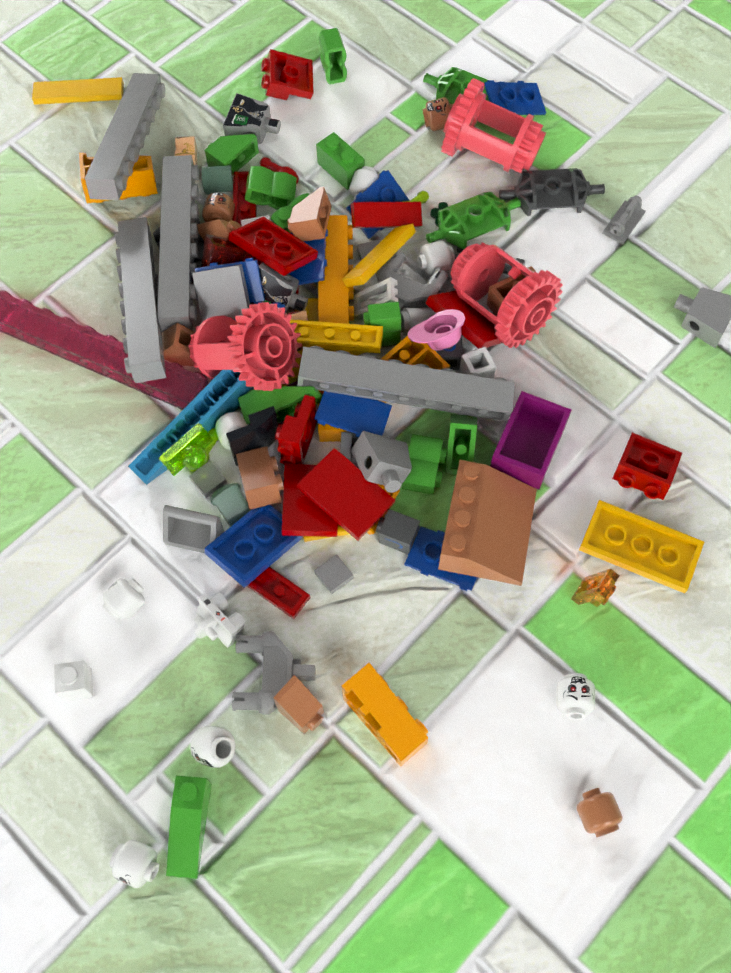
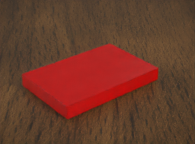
M264 216L229 232V241L283 276L317 259L318 251Z
M456 291L430 295L425 302L435 313L450 309L460 310L464 313L465 321L461 326V334L478 349L502 343L495 335L497 330L494 327L496 325L460 299Z
M335 448L297 484V489L357 541L395 503L393 497L376 483L368 482L361 470Z
M285 464L282 536L337 537L338 523L297 489V484L316 465Z

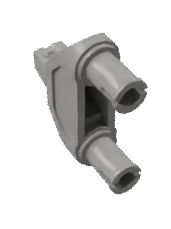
M399 251L398 255H396V252L375 273L378 283L390 277L397 280L398 285L394 288L398 289V294L395 297L398 298L400 311L403 308H429L425 302L430 295L438 294L448 279L447 273L442 270L438 274L440 269H435L426 284L416 282L397 273V270L406 260V256L401 251Z
M266 631L262 633V636H236V641H238L236 643V653H262L264 657L262 690H259V692H233V711L259 710V713H262V715H270L277 709L273 697L294 675L300 681H315V665L301 664V659H294L291 652L274 632Z

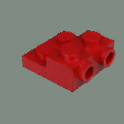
M270 49L267 58H263L261 71L265 72L261 82V88L265 89V95L286 101L289 94L311 100L314 94L313 60Z
M304 395L302 403H298L295 408L294 417L286 415L283 424H279L277 427L275 439L279 442L277 450L281 453L280 463L283 465L304 464L318 422L314 420L317 411L315 397Z
M632 432L612 479L618 481L619 485L624 488L633 487L644 492L645 496L650 499L659 498L664 500L672 484L682 452Z

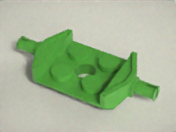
M451 67L439 77L426 73L423 78L424 83L437 88L436 99L445 97L448 99L449 104H453L458 95L464 93L471 79L475 78L484 82V84L488 80L458 67ZM484 85L483 93L486 94V99H485V100L489 101V98H488V95H487V92H486V89H485V85Z
M484 192L438 211L439 229L426 234V239L429 243L445 239L447 242L465 249L467 241L502 226L506 231H509L511 224L510 211L521 206L520 200L516 197L505 202L492 192Z

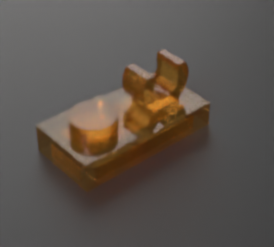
M608 569L587 576L583 579L571 599L578 605L587 602L596 607L600 603L605 605L616 589L614 584L620 575L612 569Z

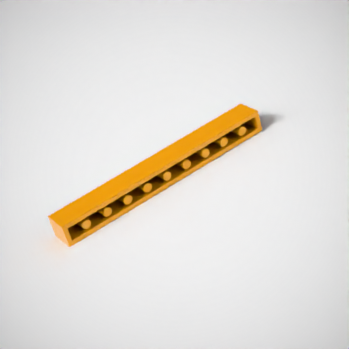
M330 215L325 248L327 267H325L324 281L318 282V322L349 324V321H354V306H349V300H354V286L346 287L342 279L353 269V265H349L348 261L353 259V245H348V240H353L352 225H348L347 215ZM318 424L319 442H341L342 432H349L325 424V426Z

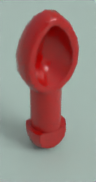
M267 157L260 160V166L273 172L291 174L297 178L296 184L299 182V177L292 168L281 167Z

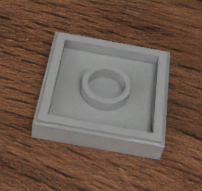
M242 264L192 273L202 322L212 316H228L235 319V316L242 315V309L249 308L250 301Z

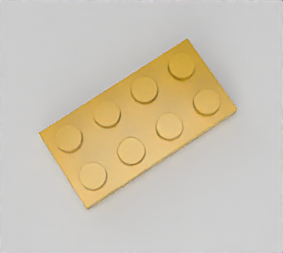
M599 500L579 551L686 593L705 542Z

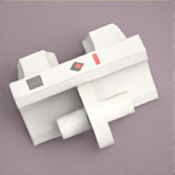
M221 593L210 598L203 594L198 598L199 606L195 610V613L198 615L194 619L198 625L195 635L200 639L208 636L212 641L218 637L228 648L234 644L236 635L244 628L245 619L237 612L228 618L222 613L227 610L228 602Z

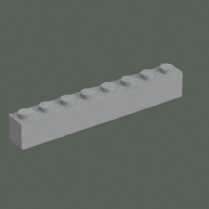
M133 73L85 176L90 199L119 200L122 192L126 190L127 180L129 176H132L133 166L138 161L140 149L144 147L145 137L149 135L151 123L155 121L156 111L160 109L161 99L165 97V85L161 83L160 74Z
M192 155L163 157L157 314L162 332L176 323L193 331V320H197L196 305H193V299H197L192 273L197 268L194 258H198L197 243H194V238H198V225L195 223V218L199 217V212L195 199H199L198 184H195V180H199L198 165H194Z
M147 217L118 221V232L114 234L117 247H120L116 249L118 263H121L120 266H117L120 281H122V283H118L121 298H124V301H120L122 316H125V319L121 320L124 335H127V338H123L124 351L128 354V357L124 358L127 374L132 373L135 383L166 378L162 331L157 318L158 293L152 235Z
M319 346L303 347L297 387L314 386L320 391L505 422L513 410L515 382H509L501 377L491 379L482 377L477 373L462 374L447 368L441 370L432 369L424 364L409 365L403 364L400 360H379L371 355L356 356L342 350L332 352L324 350Z

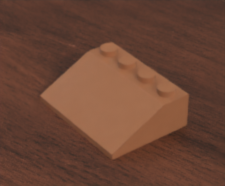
M460 460L438 570L522 586L537 489L486 464Z

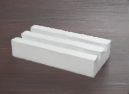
M390 277L355 294L354 317L363 320V312H368V305L398 302V298L395 297L398 294V289L394 288L398 285L397 280Z

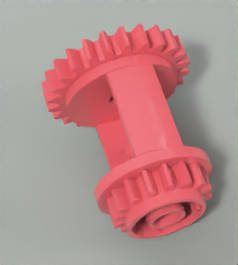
M475 78L471 79L464 93L458 95L448 115L444 127V133L446 134L441 152L453 157L457 150L462 151L463 148H466L503 165V171L508 173L511 169L520 174L523 169L529 171L546 135V132L542 131L543 125L533 121L534 116L528 114L525 118L485 100L486 94L483 93L484 82ZM477 121L516 138L514 143L510 144L475 128Z
M482 242L480 245L476 243L466 247L457 256L451 268V283L454 285L453 288L456 289L458 297L496 325L494 329L497 330L495 333L498 337L497 339L509 348L513 346L517 348L519 344L523 346L526 340H532L533 334L538 335L539 329L546 326L545 322L547 319L552 318L551 312L557 309L555 304L561 300L558 297L563 292L560 289L563 286L560 283L561 279L548 270H541L539 273L531 271L496 245H488ZM505 263L512 266V269L507 274L513 280H516L520 274H523L525 278L519 281L504 298L496 317L476 301L486 296L489 292V287L498 282L503 273Z
M276 303L250 304L249 308L241 310L242 315L235 316L236 321L228 316H212L204 320L200 326L196 327V332L191 334L189 345L190 358L195 363V368H199L202 374L212 380L222 370L240 372L239 381H246V386L254 387V390L273 391L274 389H281L282 384L289 383L288 377L295 376L292 368H299V364L295 360L302 357L297 352V348L302 347V344L297 343L296 340L300 337L301 333L294 332L297 323H290L292 315L285 314V308H278Z

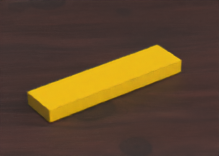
M122 77L34 82L32 100L34 105L121 100L124 82Z
M409 224L395 227L342 279L345 286L364 285L415 234L414 225Z
M290 320V323H297L294 332L301 333L300 337L296 340L297 343L302 344V348L319 346L328 350L381 352L383 326Z

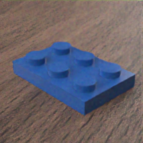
M271 505L252 509L205 547V555L245 588L299 542L303 536H282V514Z

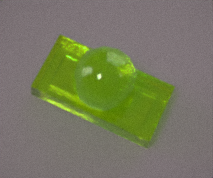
M198 422L158 459L173 476L184 467L190 470L203 467L207 459L205 448L213 442V439Z

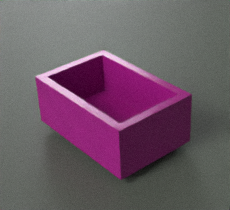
M521 391L494 451L490 467L540 490L572 409Z

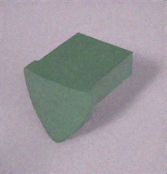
M231 165L202 166L201 178L206 195L216 192L233 191L234 184Z
M238 483L218 488L210 499L212 505L218 508L230 527L251 511L248 502L240 491L241 487Z

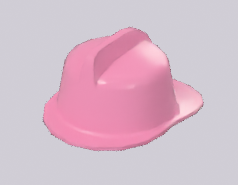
M455 309L438 312L411 328L408 332V338L413 342L427 343L431 349L436 351L450 348L457 344L461 338V326L465 321L464 313Z

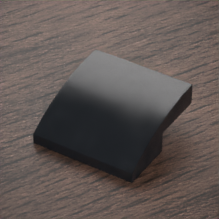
M274 406L248 415L250 425L226 433L236 466H238L236 454L266 446L269 448L276 441L275 435L278 422Z

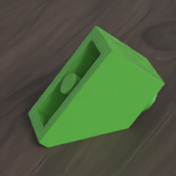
M254 134L220 136L204 150L208 167L231 165L233 176L234 172L239 171L259 153L257 136Z
M451 414L446 474L457 475L460 460L473 462L477 434V417Z

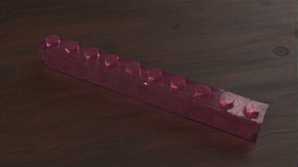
M5 290L0 291V332L181 410L209 384L207 377L202 373H193L184 369L183 366L176 362L169 363L165 361L166 378L135 383L132 373L127 374L124 358H127L128 354L124 351L123 343L119 342L114 336L108 334L105 336L90 326H81L69 317L64 316L62 318L47 308L41 309L26 299L20 300Z

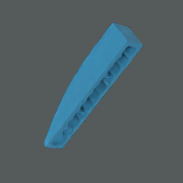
M222 370L128 467L146 485L204 441L208 437V432L215 428L217 420L226 413L235 412L240 406L238 398L247 394L254 387H247L246 381H239L240 372Z

